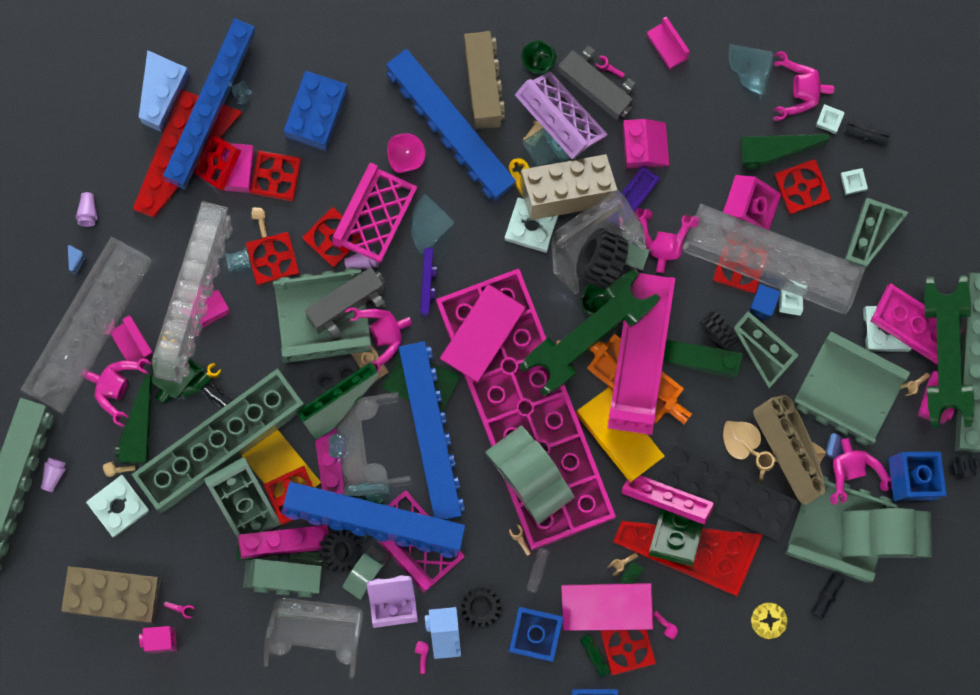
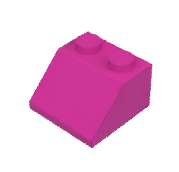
M649 119L624 120L622 130L626 169H636L642 166L646 168L669 166L666 123Z
M735 175L722 216L734 224L768 234L781 193L756 177Z

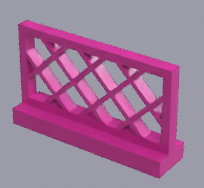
M369 163L333 235L332 244L339 248L341 246L381 263L417 190V186L379 170L377 165ZM379 177L388 180L390 187L379 190L377 186ZM404 187L411 190L407 197L399 199L395 189ZM392 191L396 200L384 204L381 194ZM378 195L381 205L370 209L367 202L368 199ZM398 205L399 215L390 218L386 208ZM383 209L387 219L375 222L372 212ZM369 214L372 224L360 227L359 217ZM389 223L391 232L380 236L377 226ZM374 228L377 238L366 241L362 231ZM359 233L363 241L362 243L354 245L348 242L350 235ZM380 242L382 248L380 254L377 255L370 252L368 245Z
M406 490L388 505L398 508V503L406 498L411 503V512H414L415 508L419 512L418 514L429 516ZM378 541L403 571L412 577V581L424 594L465 558L463 553L459 551L458 557L453 562H442L443 556L441 555L440 562L426 561L427 552H424V561L414 560L411 557V547H418L409 545L407 552L394 541ZM426 564L439 565V574L435 578L431 579L427 575ZM442 565H448L444 570H442Z

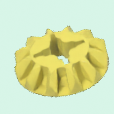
M764 603L754 610L751 624L753 630L760 637L773 639L785 631L788 618L784 609L777 604ZM768 611L771 614V618L779 619V621L772 623L771 631L768 623H760V621L767 618Z

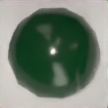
M535 40L529 42L523 48L521 58L523 65L530 72L542 75L550 72L555 66L557 56L551 45L542 40Z
M592 284L584 288L581 298L582 309L590 317L608 302L602 295L606 289H600Z

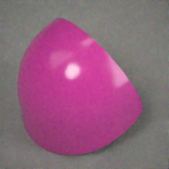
M404 133L395 135L389 140L387 154L389 163L394 171L398 173L408 172L419 168L423 164L426 155L425 147L417 136Z

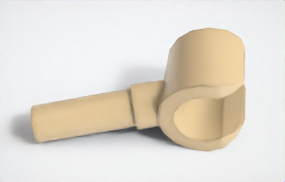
M253 207L252 219L259 220L262 238L267 237L264 224L265 211L262 208Z
M925 373L915 381L902 384L900 388H908V394L905 396L913 395L918 392V386L927 380L930 375Z
M114 462L103 465L104 473L108 477L115 476L121 472L136 471L135 465L118 468L115 467Z
M517 525L520 534L513 535L510 529V536L520 543L526 556L531 554V551L523 538L522 527Z
M633 553L625 559H615L608 565L607 569L614 566L617 571L612 576H617L624 569V566L636 559L638 555Z

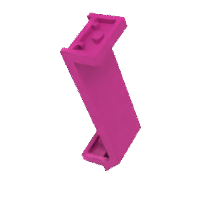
M640 273V276L630 287L632 295L637 299H646L656 293L661 299L649 314L632 328L624 320L608 428L652 435L675 278Z

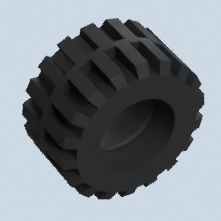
M598 228L584 243L578 256L576 265L577 277L600 289L608 288L618 278L626 263L629 249L627 239L604 228Z

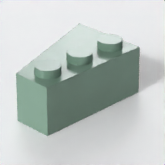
M866 198L856 222L843 265L864 271L909 212Z
M749 311L733 328L768 389L773 386L799 356Z
M261 559L245 561L243 588L254 589V592L268 593V590L276 591L278 595H290V592L298 593V597L311 598L312 594L319 593L322 566Z

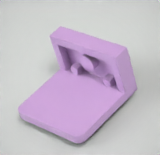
M401 575L395 578L374 579L367 582L373 628L418 622L412 577Z

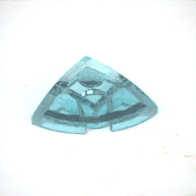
M729 44V62L732 71H736L741 79L740 82L746 88L756 93L764 94L775 53Z
M426 194L418 201L412 213L411 234L420 254L423 255L425 248H431L454 225V222Z

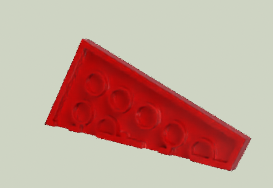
M180 90L134 204V211L155 218L179 188L166 182L163 175L199 95ZM223 105L211 133L222 137L227 133L235 120L243 114L242 111Z
M622 521L613 543L737 596L763 534L702 529L693 566L649 556L656 529L654 524Z

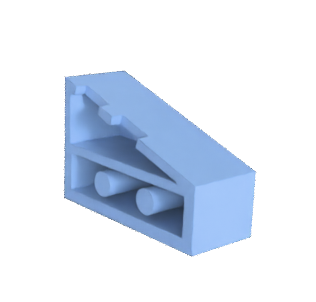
M148 50L139 118L142 124L162 132L172 113L180 90H183L190 74L186 67Z
M456 607L429 610V615H425V625L427 632H431L434 659L461 657Z

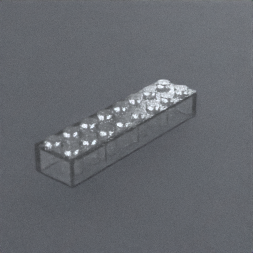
M207 202L201 203L153 355L152 364L155 378L181 384L183 376L187 377L190 368V364H187L189 356H194L196 349L194 340L196 336H200L202 324H200L201 317H205L207 314L208 304H206V301L213 294V278H217L219 275L220 265H218L220 258H224L226 251L224 243L226 238H230L232 226H230L231 216H228V207Z
M700 203L695 214L699 219V224L696 228L689 229L683 245L684 252L770 286L788 291L844 315L848 313L865 271L864 267Z
M111 236L20 389L21 391L64 415L84 381L87 372L91 369L153 264L150 257Z

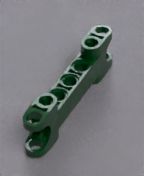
M636 269L628 272L611 284L602 293L608 302L561 342L555 345L550 338H547L520 364L519 368L523 373L535 366H542L548 370L550 379L540 390L544 397L558 390L578 373L572 363L622 321L625 320L632 328L645 318L660 301L661 298L657 293L646 299H637L632 295L630 287L640 276Z
M967 275L959 276L956 291L948 295L938 292L934 277H927L924 295L926 319L936 318L938 386H927L932 428H939L942 413L949 408H955L962 413L964 426L972 427L974 386L962 385L960 317H971V296Z

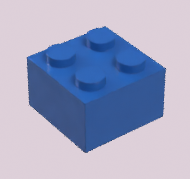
M901 452L888 458L894 502L934 501L947 496L941 452Z
M519 607L509 653L553 663L563 617Z

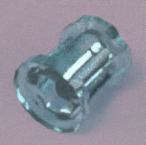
M247 248L232 254L225 253L229 272L244 266L251 267Z

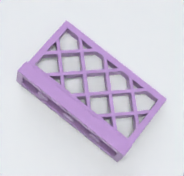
M551 71L533 81L531 79L527 80L515 94L518 100L572 160L582 151L603 140L608 135ZM546 80H548L554 87L547 85ZM548 92L554 94L555 98L549 97ZM561 97L565 98L568 103L561 101ZM562 108L569 110V114L562 112ZM575 113L579 114L582 119L576 117ZM577 124L583 126L584 130L578 129ZM590 129H592L597 135L590 133Z

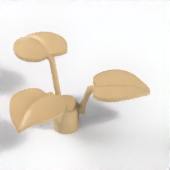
M726 421L723 438L727 451L731 456L740 460L747 458L749 453L756 456V465L761 470L759 483L762 484L764 473L770 471L774 467V463L778 462L776 457L774 458L767 451L759 453L753 450L761 442L760 432L754 425L747 422ZM812 442L820 464L826 452L819 445Z

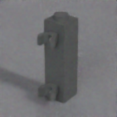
M588 45L580 56L572 50L558 66V73L617 121L621 116L625 118L633 108L631 107L633 99L628 94L634 89L636 83L628 78L621 88L617 87L588 63L595 55V50Z
M370 267L305 309V315L318 334L327 330L332 339L335 340L341 336L340 330L335 323L353 312L352 310L345 312L346 309L353 307L358 309L370 300L376 309L385 308V302L380 296L384 292L383 283H385V280L378 271L375 273Z

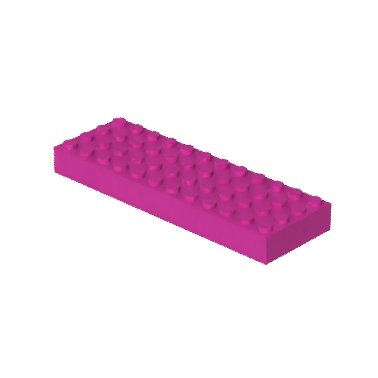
M519 269L438 298L436 299V305L450 341L487 284L526 307L479 382H475L466 375H464L491 447L519 426H523L550 456L575 497L538 525L504 480L530 550L533 551L612 521L616 516L565 385L544 397L540 390L550 379L548 370L542 366H535L523 373L519 368L524 359L546 340V336Z

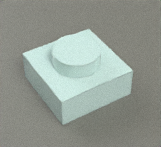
M824 104L816 127L836 134L845 112Z
M863 168L840 174L845 196L867 191L868 187Z
M781 290L779 312L801 316L803 312V294Z

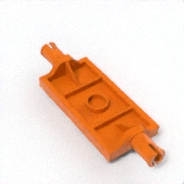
M616 334L607 343L599 341L589 349L594 353L595 358L587 367L588 371L612 390L614 389L621 338ZM662 371L654 423L657 424L661 417L669 412L684 425L692 415V413L677 402V398L684 388Z

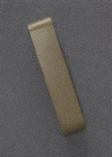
M782 395L772 397L755 408L753 411L754 417L798 500L802 504L808 505L824 495L826 489L820 464L809 434L793 401L788 396Z

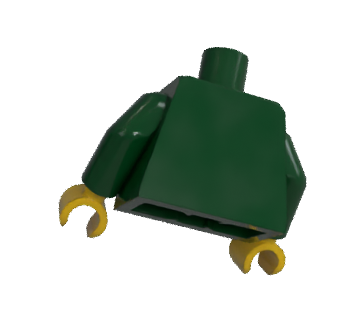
M170 334L163 336L164 344L159 346L151 358V373L153 375L151 381L160 388L156 399L165 404L168 403L171 396L177 399L182 396L189 397L199 392L211 381V377L218 378L221 375V369L217 373L210 372L216 366L215 363H211L208 366V372L203 373L205 371L203 367L175 349L178 345L176 337L172 342L168 343L171 337Z

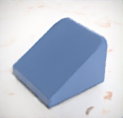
M68 245L69 270L72 274L77 275L86 256L82 251Z
M834 433L829 436L825 458L834 460V458L843 454L841 440L844 438Z

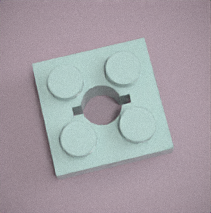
M518 198L505 235V241L547 253L552 232L559 215L534 220L540 224V228L535 231H529L525 227V224L531 221L525 200Z
M865 306L863 308V317L867 324L866 350L870 352H909L912 349L892 335L885 334L882 329H879L878 326L870 322L877 306Z
M123 475L119 476L86 502L113 538L117 537L150 511ZM114 501H126L124 502L125 508L121 513L111 512Z

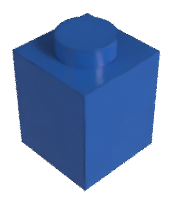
M760 284L749 312L758 320H769L781 292Z

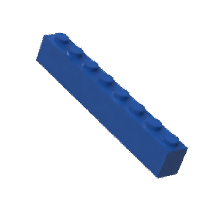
M234 18L164 172L163 177L166 182L186 189L256 34L254 26Z
M407 48L386 64L388 71L386 75L391 82L399 84L401 94L407 100L410 98L415 104L413 108L420 116L424 115L428 119L426 123L434 133L437 131L442 136L440 140L447 149L451 147L456 153L454 157L461 166L465 164L469 169L467 173L474 182L479 181L483 186L481 190L488 199L492 197L496 202L516 186V180Z
M425 341L400 346L399 351L434 518L442 520L462 517L461 512H464L465 508L463 499H458L456 490H460L458 476L453 477L452 468H456L453 454L449 455L447 446H451L449 433H444L443 425L447 424L444 411H439L438 403L442 402L440 389L435 390L434 381H438L435 368H430L429 360L433 359L431 346L426 347Z
M289 482L281 513L285 514L289 519L298 520L301 518L308 520L310 524H325L338 531L346 529L358 536H365L366 534L374 536V539L378 541H394L402 547L410 545L418 547V550L423 552H439L441 556L447 558L457 557L465 525L293 482Z

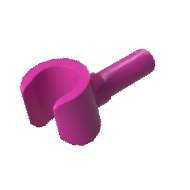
M599 56L600 60L606 63L603 66L596 63V67L600 72L609 71L623 79L625 73L610 65L607 57Z
M166 601L164 603V607L180 612L183 617L188 619L192 617L186 616L184 610L187 607L195 610L191 605L183 607Z
M656 611L653 616L666 627L663 634L674 640L678 634L677 627L666 621Z
M422 641L417 642L415 653L421 654L420 674H426V659L429 645Z

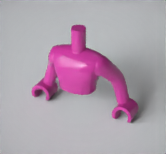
M783 51L774 54V56H778L781 61L774 62L776 67L782 65L794 72L803 74L795 75L793 94L795 98L805 101L789 108L781 106L775 108L773 111L780 113V117L773 118L775 122L784 119L786 116L799 114L817 106L820 93L833 94L834 86L822 85L817 70L787 60V54Z
M638 208L635 211V216L639 219L640 238L645 248L650 250L649 254L658 258L656 272L665 273L667 260L680 258L685 236L689 228H696L698 226L699 219L696 216L690 217L685 215L682 217L683 225L677 235L658 231L655 240L652 241L647 228V221L652 218V211L649 209L644 211L642 208Z
M348 308L345 312L352 310L355 314L348 321H355L358 318H379L376 322L369 325V330L376 346L389 345V348L376 361L371 362L379 373L381 366L390 360L401 346L402 337L400 330L411 326V319L407 317L397 322L388 310Z
M141 359L138 362L119 361L109 364L101 375L90 371L86 374V380L96 383L95 398L106 412L113 416V421L120 427H125L124 424L119 422L120 418L123 416L128 418L129 416L114 408L107 398L121 400L126 392L129 380L123 377L119 371L140 370L144 374H149V372L143 369L145 364L152 365L147 359Z
M849 438L841 440L844 453L833 460V469L836 476V493L830 496V502L833 505L838 504V496L841 503L847 501V494L844 492V481L865 476L866 464L871 466L882 480L880 482V489L882 491H888L887 483H889L890 489H892L891 478H889L883 465L866 451H853Z

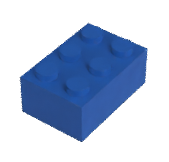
M305 71L284 128L285 137L327 151L348 93L347 84Z

